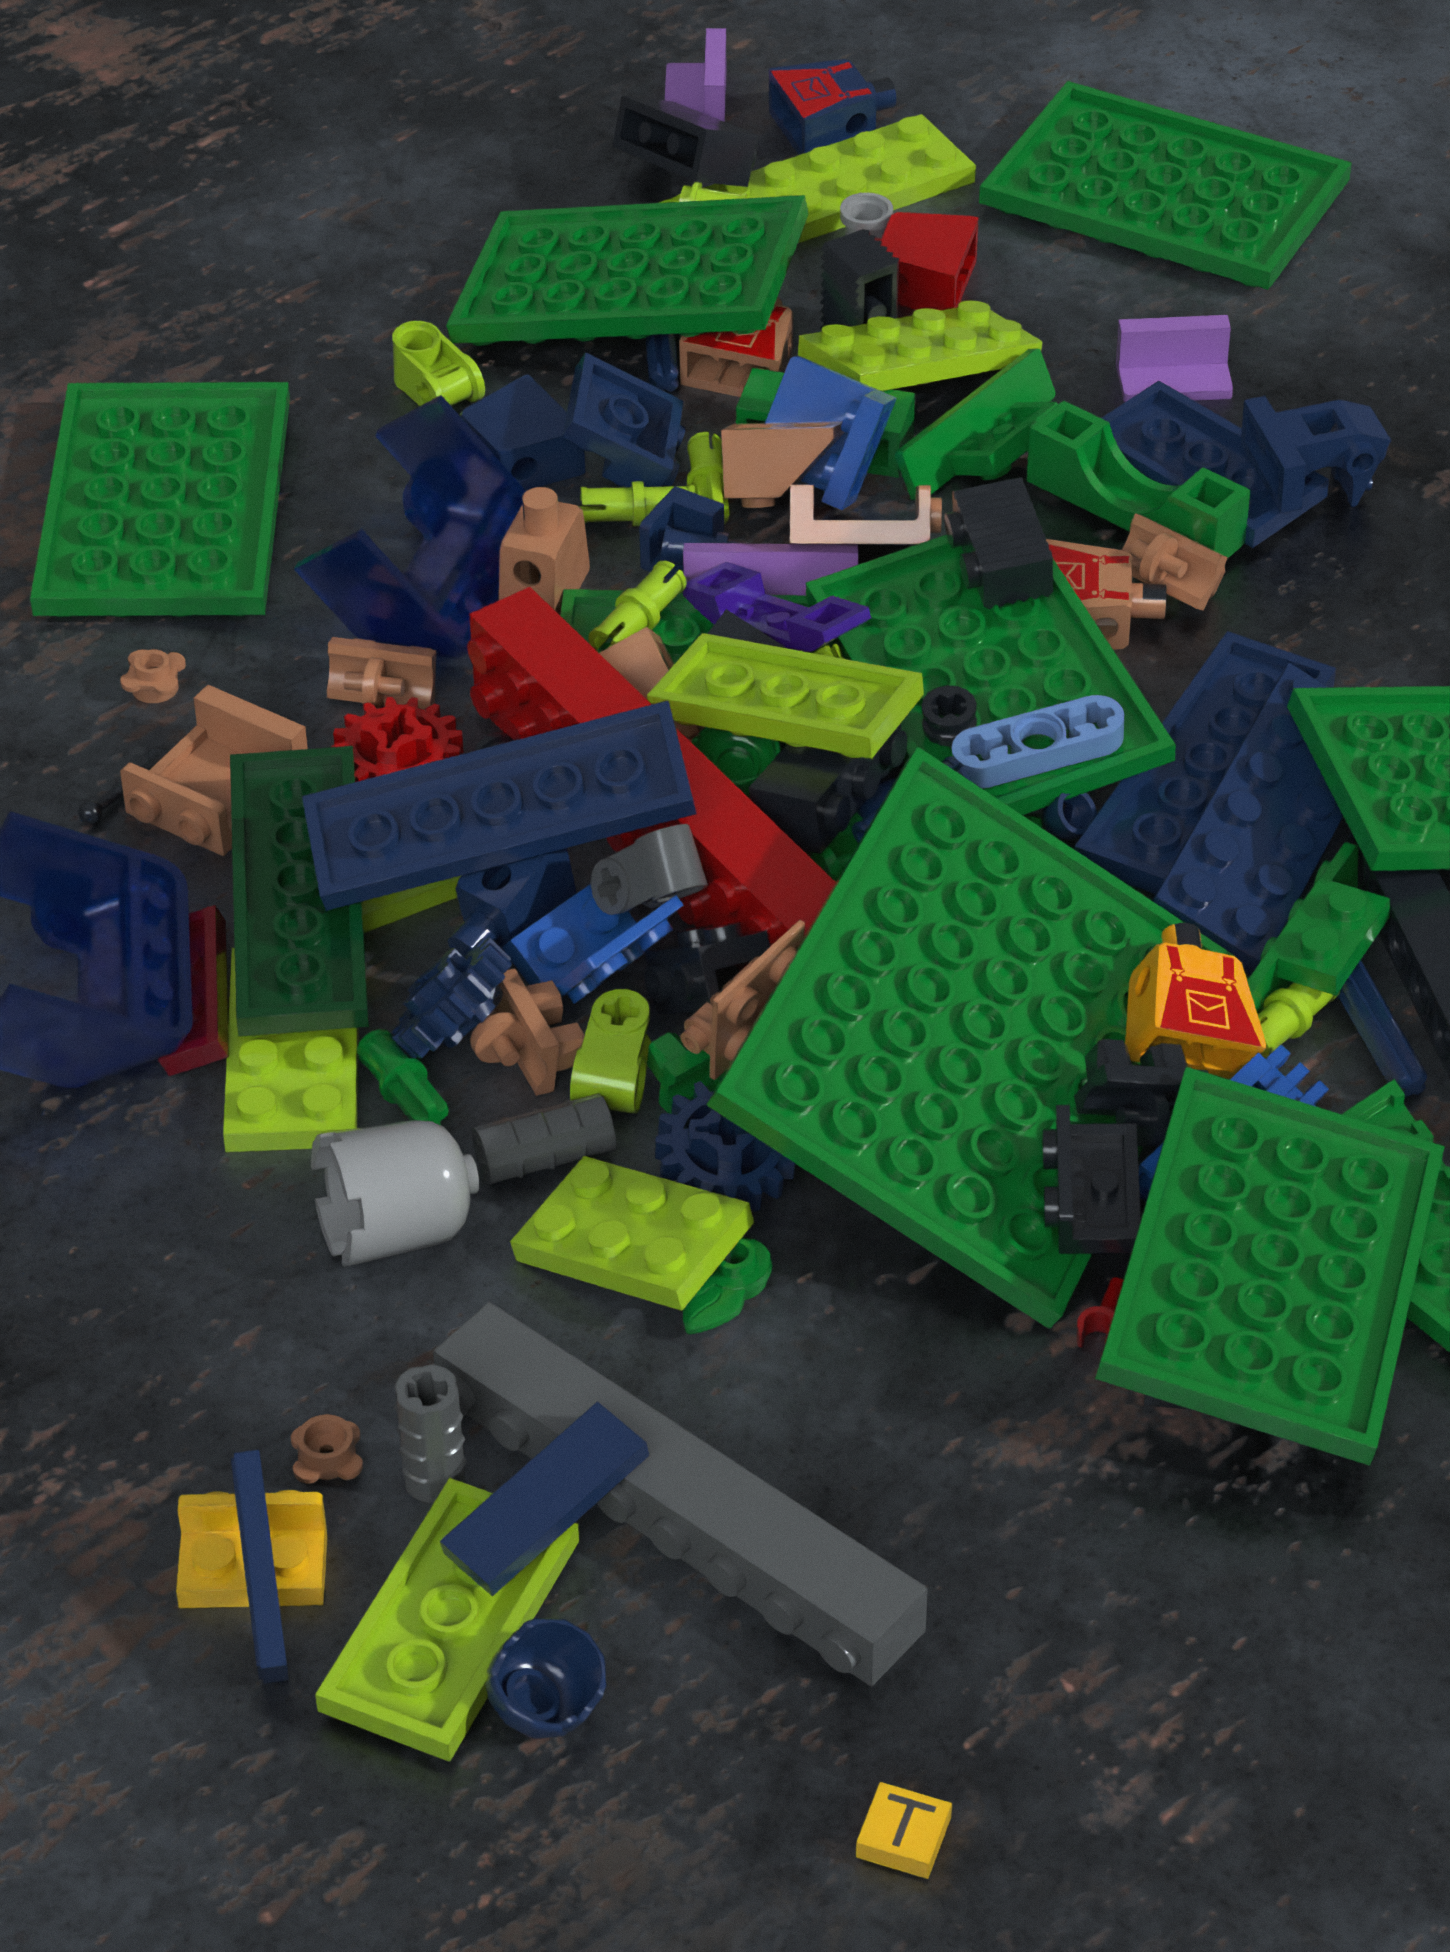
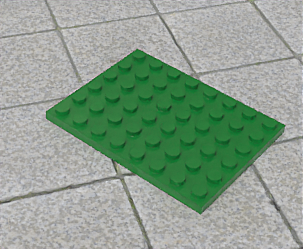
M917 746L904 764L798 946L796 953L784 970L706 1105L1050 1329L1062 1317L1092 1253L1059 1254L1058 1227H1045L1044 1186H1057L1056 1169L1043 1170L1042 1130L1055 1129L1056 1105H1070V1124H1117L1115 1116L1077 1113L1074 1095L1088 1081L1085 1055L1102 1039L1124 1040L1125 1043L1129 979L1131 974L1156 944L1162 943L1161 934L1165 928L1173 924L1185 922ZM1200 933L1202 950L1233 955ZM1131 1061L1132 1065L1141 1066V1063ZM1138 1146V1157L1143 1149V1146Z

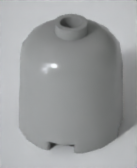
M410 1120L317 1134L313 1141L311 1168L312 1171L324 1169L327 1197L315 1199L316 1210L328 1249L332 1256L342 1255V1266L344 1267L436 1246L451 1240L466 1221L470 1207V1194H475L479 1190V1176L472 1155H463L458 1143L445 1127L431 1121Z

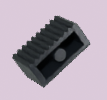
M862 229L825 242L821 247V250L824 251V254L821 256L824 263L820 267L824 271L820 276L824 280L820 285L824 289L820 294L824 298L820 301L823 305L820 312L824 315L820 319L823 322L820 329L822 330L824 326L832 324L848 327L867 324L868 319L877 316L898 318L899 258L893 257V252H887V247L882 246V241H876V236L870 235V230Z
M1019 477L952 491L953 512L945 513L944 522L951 548L962 547L964 554H960V568L965 587L967 589L977 588L983 606L991 609L995 604L1002 607L1006 602L1013 605L1018 599L1023 602L1029 597L1036 600L1041 594L1048 597L1053 592L1052 551L1049 550L1048 542H1046L1039 519L1036 517V512L1033 509L1032 501H1030L1029 493H1027L1026 485L1023 483V478Z

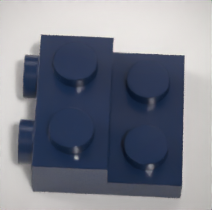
M585 352L575 367L562 437L574 442L585 451L594 452L604 457L602 477L614 482L619 487H631V482L643 481L644 487L671 486L680 468V461L675 459V453L686 431V427L680 424L684 401Z

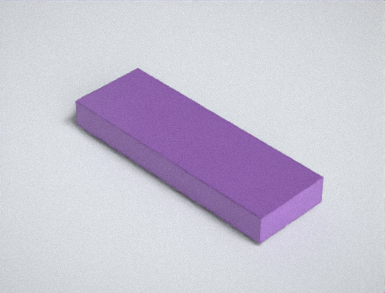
M684 543V576L687 582L724 562H729L760 572L766 594L806 596V582L858 565V544Z

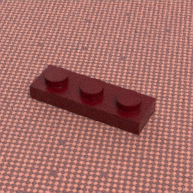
M216 905L158 923V1061L169 1076L229 1057L226 920Z

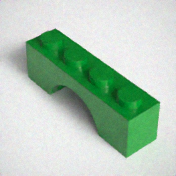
M1064 400L1030 427L1027 466L1028 482L1129 532L1131 522L1136 513L1228 558L1245 544L1250 489L1204 467L1182 485H1165L1153 481L1140 473L1125 458L1114 439L1108 421Z

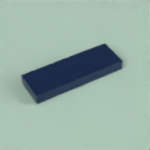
M597 1401L442 1538L440 1544L443 1553L487 1593L494 1596L650 1456L647 1442Z
M259 1450L234 1453V1458H231L258 1676L259 1680H263V1684L289 1680L260 1452Z

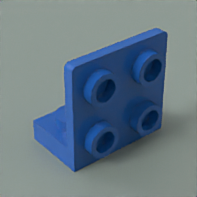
M794 356L789 360L765 423L843 421L841 431L845 433L801 480L825 491L821 502L843 510L855 503L897 398L803 357Z
M589 884L512 938L502 949L511 958V961L529 985L552 980L561 994V999L567 995L572 1003L576 1004L603 984L604 980L616 971H622L645 954V951H648L651 946L674 930L667 919L684 905L675 895L642 920L636 922L628 911L614 915L604 913L597 906L592 895L591 884Z

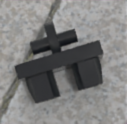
M1102 1039L1098 1041L1085 1055L1088 1081L1074 1095L1077 1113L1115 1116L1117 1124L1137 1123L1138 1146L1157 1147L1165 1138L1185 1067H1188L1181 1044L1160 1043L1149 1047L1140 1057L1141 1066L1131 1064L1128 1047L1124 1040ZM1199 1070V1071H1203V1072L1209 1073L1208 1070Z

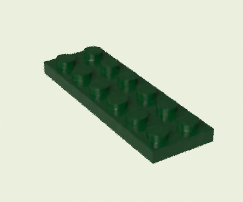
M353 746L231 754L235 988L238 1036L369 1027L362 901L326 911L320 898L302 800L304 795L355 782Z

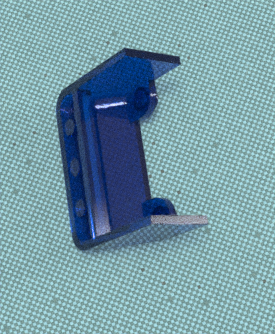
M440 395L382 426L375 434L377 439L411 476L403 491V508L407 519L424 536L404 574L399 571L362 529L299 561L294 570L358 638L372 640L376 643L431 648L436 650V656L459 659L468 654L467 643L471 640L469 614L499 601L501 542L523 504L522 497L526 491L444 397Z
M10 811L0 828V897L31 905V924L40 939L52 948L78 954V1003L9 983L0 998V1070L56 1086L77 1088L176 1052L193 1025L188 885L183 873L172 862L160 856Z

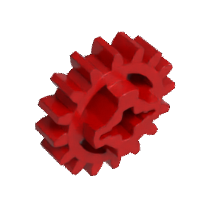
M387 697L385 707L379 709L367 702L363 704L364 715L362 717L347 713L344 716L345 728L334 729V745L331 746H353L355 782L464 754L462 730H456V718L453 715L441 717L440 705L436 703L424 710L418 707V698L411 697L406 704H397L393 697Z

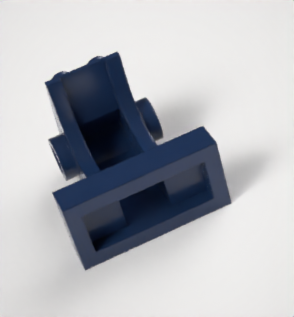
M1266 396L1244 400L1241 446L1280 513L1303 509L1305 477L1311 472L1324 467H1331V474L1335 480L1338 479L1348 496L1347 501L1351 507L1358 505L1364 491L1371 490L1373 485L1372 476L1379 463L1384 460L1391 439L1370 406L1339 399L1275 413Z

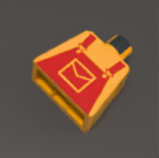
M1190 923L1170 925L1162 931V943L1156 944L1133 970L1129 979L1125 1044L1128 1047L1130 1060L1141 1063L1140 1057L1149 1047L1160 1043L1181 1044L1188 1067L1197 1070H1208L1209 1074L1231 1079L1258 1052L1261 1054L1266 1049L1265 1037L1242 962L1233 955L1202 950L1200 930L1196 925Z

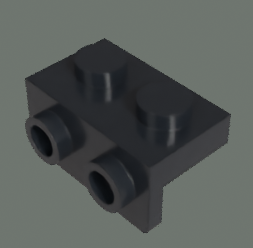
M734 922L714 926L713 924L676 932L678 944L645 951L648 966L644 972V982L650 999L656 1003L660 1014L697 1012L706 1002L710 1004V998L715 993L720 992L715 970L749 962L757 956L760 957L770 947L767 930L743 933L741 922Z
M1056 1105L1055 1129L1042 1130L1043 1170L1056 1169L1057 1186H1044L1045 1227H1058L1059 1254L1131 1253L1141 1221L1137 1123L1070 1124V1105Z

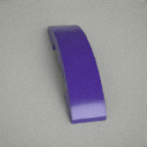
M724 562L687 581L686 588L682 591L683 596L693 607L713 624L717 622L727 609L784 647L809 653L871 619L869 607L835 596H830L808 608L765 593L760 572L729 562Z

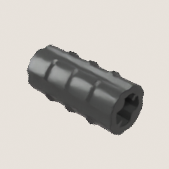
M599 1093L572 1101L565 1099L564 1103L543 1109L534 1107L532 1112L510 1118L503 1116L499 1121L472 1128V1141L481 1174L488 1184L514 1177L522 1179L525 1174L547 1168L554 1170L555 1166L581 1160L583 1156L590 1157L615 1150L616 1136L612 1117L605 1099Z
M429 1364L423 1367L409 1368L400 1375L395 1384L396 1403L394 1405L398 1416L396 1430L400 1437V1449L398 1452L402 1458V1472L406 1491L416 1500L425 1503L435 1502L449 1478L465 1483L464 1466L467 1462L463 1455V1442L465 1441L461 1430L463 1415L460 1411L455 1375L444 1367Z

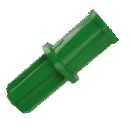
M386 1029L374 1030L365 1035L357 1047L358 1059L378 1080L379 1092L382 1097L391 1104H397L409 1120L431 1121L440 1125V1121L448 1116L449 1108L447 1103L427 1080L428 1072L423 1063L415 1058H409L399 1044L391 1038L393 1036L392 1033Z

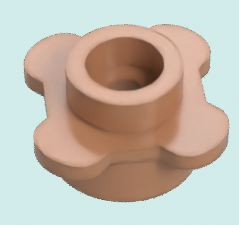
M156 649L134 651L128 656V664L130 665L128 673L120 678L121 687L127 692H132L136 699L145 703L167 701L179 689L177 675L179 671L186 667L185 658L177 652L166 654Z
M325 1414L312 1417L303 1423L302 1426L296 1428L291 1434V1444L298 1450V1460L293 1465L295 1478L302 1483L311 1484L318 1479L329 1480L340 1477L344 1480H349L358 1476L363 1469V1460L356 1454L355 1444L361 1438L359 1427L355 1423L346 1421L339 1416Z

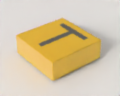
M880 1782L856 1842V1858L928 1879L951 1820L952 1803Z

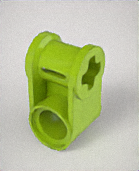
M409 321L401 324L392 333L394 383L419 405L427 417L437 420L446 414L447 408L465 400L476 402L484 397L485 383L475 361L467 354L462 353L435 325L425 321Z
M614 989L603 993L594 1002L582 1046L577 1050L574 1059L570 1084L571 1101L599 1093L605 1099L609 1110L638 1113L643 1099L648 1069V1047L651 1044V1040L646 1034L650 1021L649 1004L638 992L629 989Z

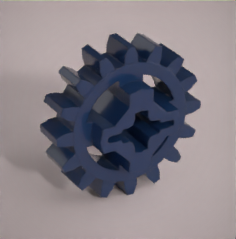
M490 937L486 940L481 938L473 948L468 946L462 954L455 948L448 950L429 970L421 974L408 989L410 995L403 1002V1005L408 1010L399 1017L401 1022L392 1030L394 1035L391 1038L412 1058L418 1057L419 1059L423 1058L429 1050L435 1051L442 1042L448 1048L456 1046L468 1032L479 1023H482L496 1007L493 1001L500 992L495 987L505 979L504 973L512 965L510 962L511 958Z
M701 1081L694 1083L693 1100L690 1101L686 1097L676 1094L672 1098V1114L661 1113L659 1117L658 1136L655 1137V1159L661 1160L660 1177L749 1202L750 1208L754 1212L760 1210L763 1192L778 1199L782 1195L783 1180L794 1178L796 1163L708 1107L706 1104L713 1092H709L708 1088Z

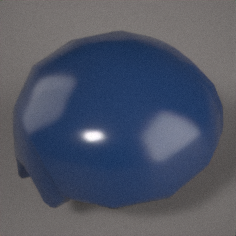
M535 1618L525 1622L499 1648L487 1669L489 1677L485 1683L489 1702L506 1725L533 1740L563 1737L581 1725L602 1699L607 1686L605 1656L588 1632L566 1619Z

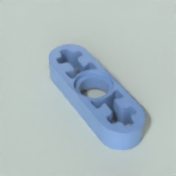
M1091 695L966 729L959 733L952 743V757L959 761V765L953 770L957 772L960 768L964 767L971 781L983 789L1109 755L1115 752L1124 740L1123 708L1110 697ZM1093 723H1096L1100 729H1096ZM1066 729L1069 730V738H1066ZM1035 734L1049 736L1055 741L1051 746L1044 749H1032L1022 743L1026 737ZM1007 745L1011 746V754H1008ZM981 754L984 761H979L976 755Z

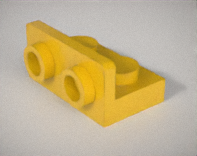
M296 1490L265 1493L279 1605H324L327 1528L323 1495L319 1492H299ZM214 1491L205 1494L181 1495L178 1498L177 1510L181 1529L176 1587L179 1608L249 1607L235 1494Z

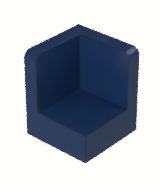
M674 486L640 524V568L651 572L654 565L660 561L666 526L672 527V529L716 537L718 531L724 532V504ZM674 564V568L665 578L671 579L679 569L684 574L683 565Z

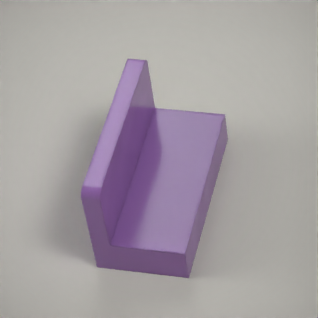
M706 28L705 63H668L666 65V101L679 103L725 122L726 28Z
M1228 315L1119 319L1115 364L1123 401H1128L1158 380L1194 401L1232 398L1233 385L1227 364L1231 331Z

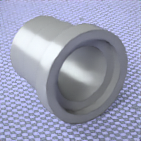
M875 193L851 195L844 199L840 206V219L845 225V235L865 229L870 230V235L882 238L888 221L893 214L891 201Z

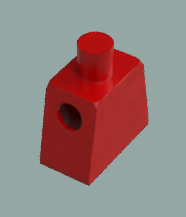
M896 212L891 215L882 238L876 237V241H882V246L887 247V252H893V257L899 258L898 305L915 310L930 308L939 311L958 307L977 261L979 217Z

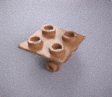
M799 920L760 957L753 958L747 966L733 977V980L728 981L723 986L722 992H717L710 998V1004L706 1002L685 1021V1031L680 1035L681 1041L694 1054H699L703 1050L710 1055L709 1077L713 1080L717 1079L730 1065L784 970L796 953L798 946L804 938L805 923Z

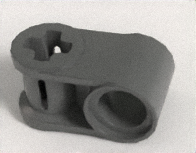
M688 824L666 827L639 837L635 840L634 844L600 860L595 865L591 875L593 898L597 906L609 915L625 913L641 904L650 908L660 907L675 895L680 899L702 891L708 886L690 825Z

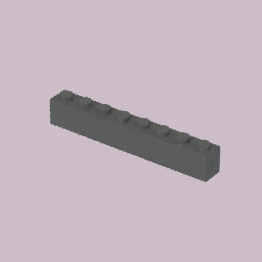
M490 1301L433 1351L434 1364L448 1369L455 1375L462 1415L469 1416L491 1431L494 1438L505 1448L511 1451L519 1450L531 1459L598 1401L647 1442L650 1455L597 1502L600 1509L612 1520L619 1523L626 1522L649 1537L659 1551L667 1557L681 1559L704 1574L709 1582L722 1594L729 1597L737 1596L762 1613L766 1621L777 1631L786 1635L793 1634L810 1645L835 1670L842 1673L850 1672L872 1687L926 1632L928 1594L926 1586Z

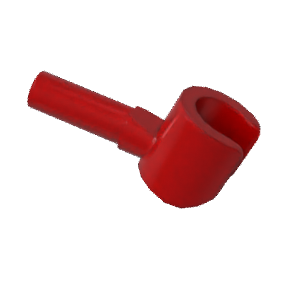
M1118 1277L1112 1278L1101 1305L1089 1307L1081 1312L1077 1321L1078 1347L1082 1348L1084 1346L1085 1337L1092 1332L1105 1333L1107 1338L1123 1279Z

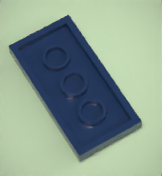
M1159 380L1102 417V419L1110 423L1114 439L1125 458L1140 473L1153 481L1165 485H1182L1204 467L1250 489L1245 544L1252 548L1327 497L1329 479L1313 471L1305 477L1303 509L1280 513L1241 446L1242 428Z

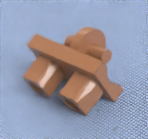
M1136 513L1131 522L1127 541L1121 549L1132 555V577L1144 583L1166 584V594L1200 610H1204L1209 598L1215 595L1225 573V563L1228 557Z
M332 637L328 642L330 668L327 698L362 704L369 702L377 709L381 705L385 706L387 697H393L397 704H406L411 697L418 698V707L423 710L435 703L436 650L417 646L407 647L376 643L372 640Z
M516 969L507 970L504 973L505 979L498 984L503 992L501 1001L489 1016L473 1030L470 1038L471 1047L475 1055L483 1062H501L504 1066H512L518 1063L536 1096L554 1092L556 1071L573 1067L577 1050L582 1046L585 1035L577 1022L553 1028L548 1026L560 1023L563 1012L561 994L552 980L525 986Z

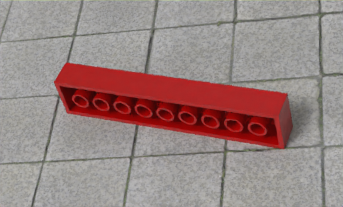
M531 587L469 614L471 640L467 643V651L473 664L474 686L470 689L473 705L481 717L484 719L490 718L514 741L652 705ZM676 728L697 814L607 837L609 845L617 853L634 844L635 840L643 835L670 826L688 824L690 825L708 886L702 891L680 898L684 906L677 912L688 925L694 924L696 927L711 924L719 926L741 922L743 933L767 930L771 947L794 924L801 920L805 923V936L836 882ZM749 962L737 964L734 966L739 971H741L745 966L749 964Z

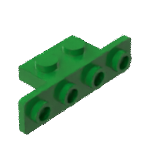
M1028 349L895 452V458L911 500H916L917 486L931 485L932 494L954 476H980L982 480H992L1001 477L1012 469L1011 463L1025 452H1028L1030 427L1058 405L1057 402H1050L1055 397L1056 392L1040 349Z
M1345 842L1332 861L1326 860L1322 863L1318 870L1314 887L1305 899L1299 898L1296 900L1290 911L1287 925L1278 938L1271 937L1267 941L1262 951L1260 963L1250 977L1246 976L1257 1014L1264 1009V1001L1271 993L1280 988L1287 989L1293 982L1336 996L1390 918V898L1357 888L1358 845Z

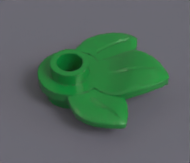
M742 1237L683 1309V1322L687 1334L701 1333L729 1322L740 1314L745 1300L751 1299L763 1291L772 1271L771 1256L764 1244L747 1237Z

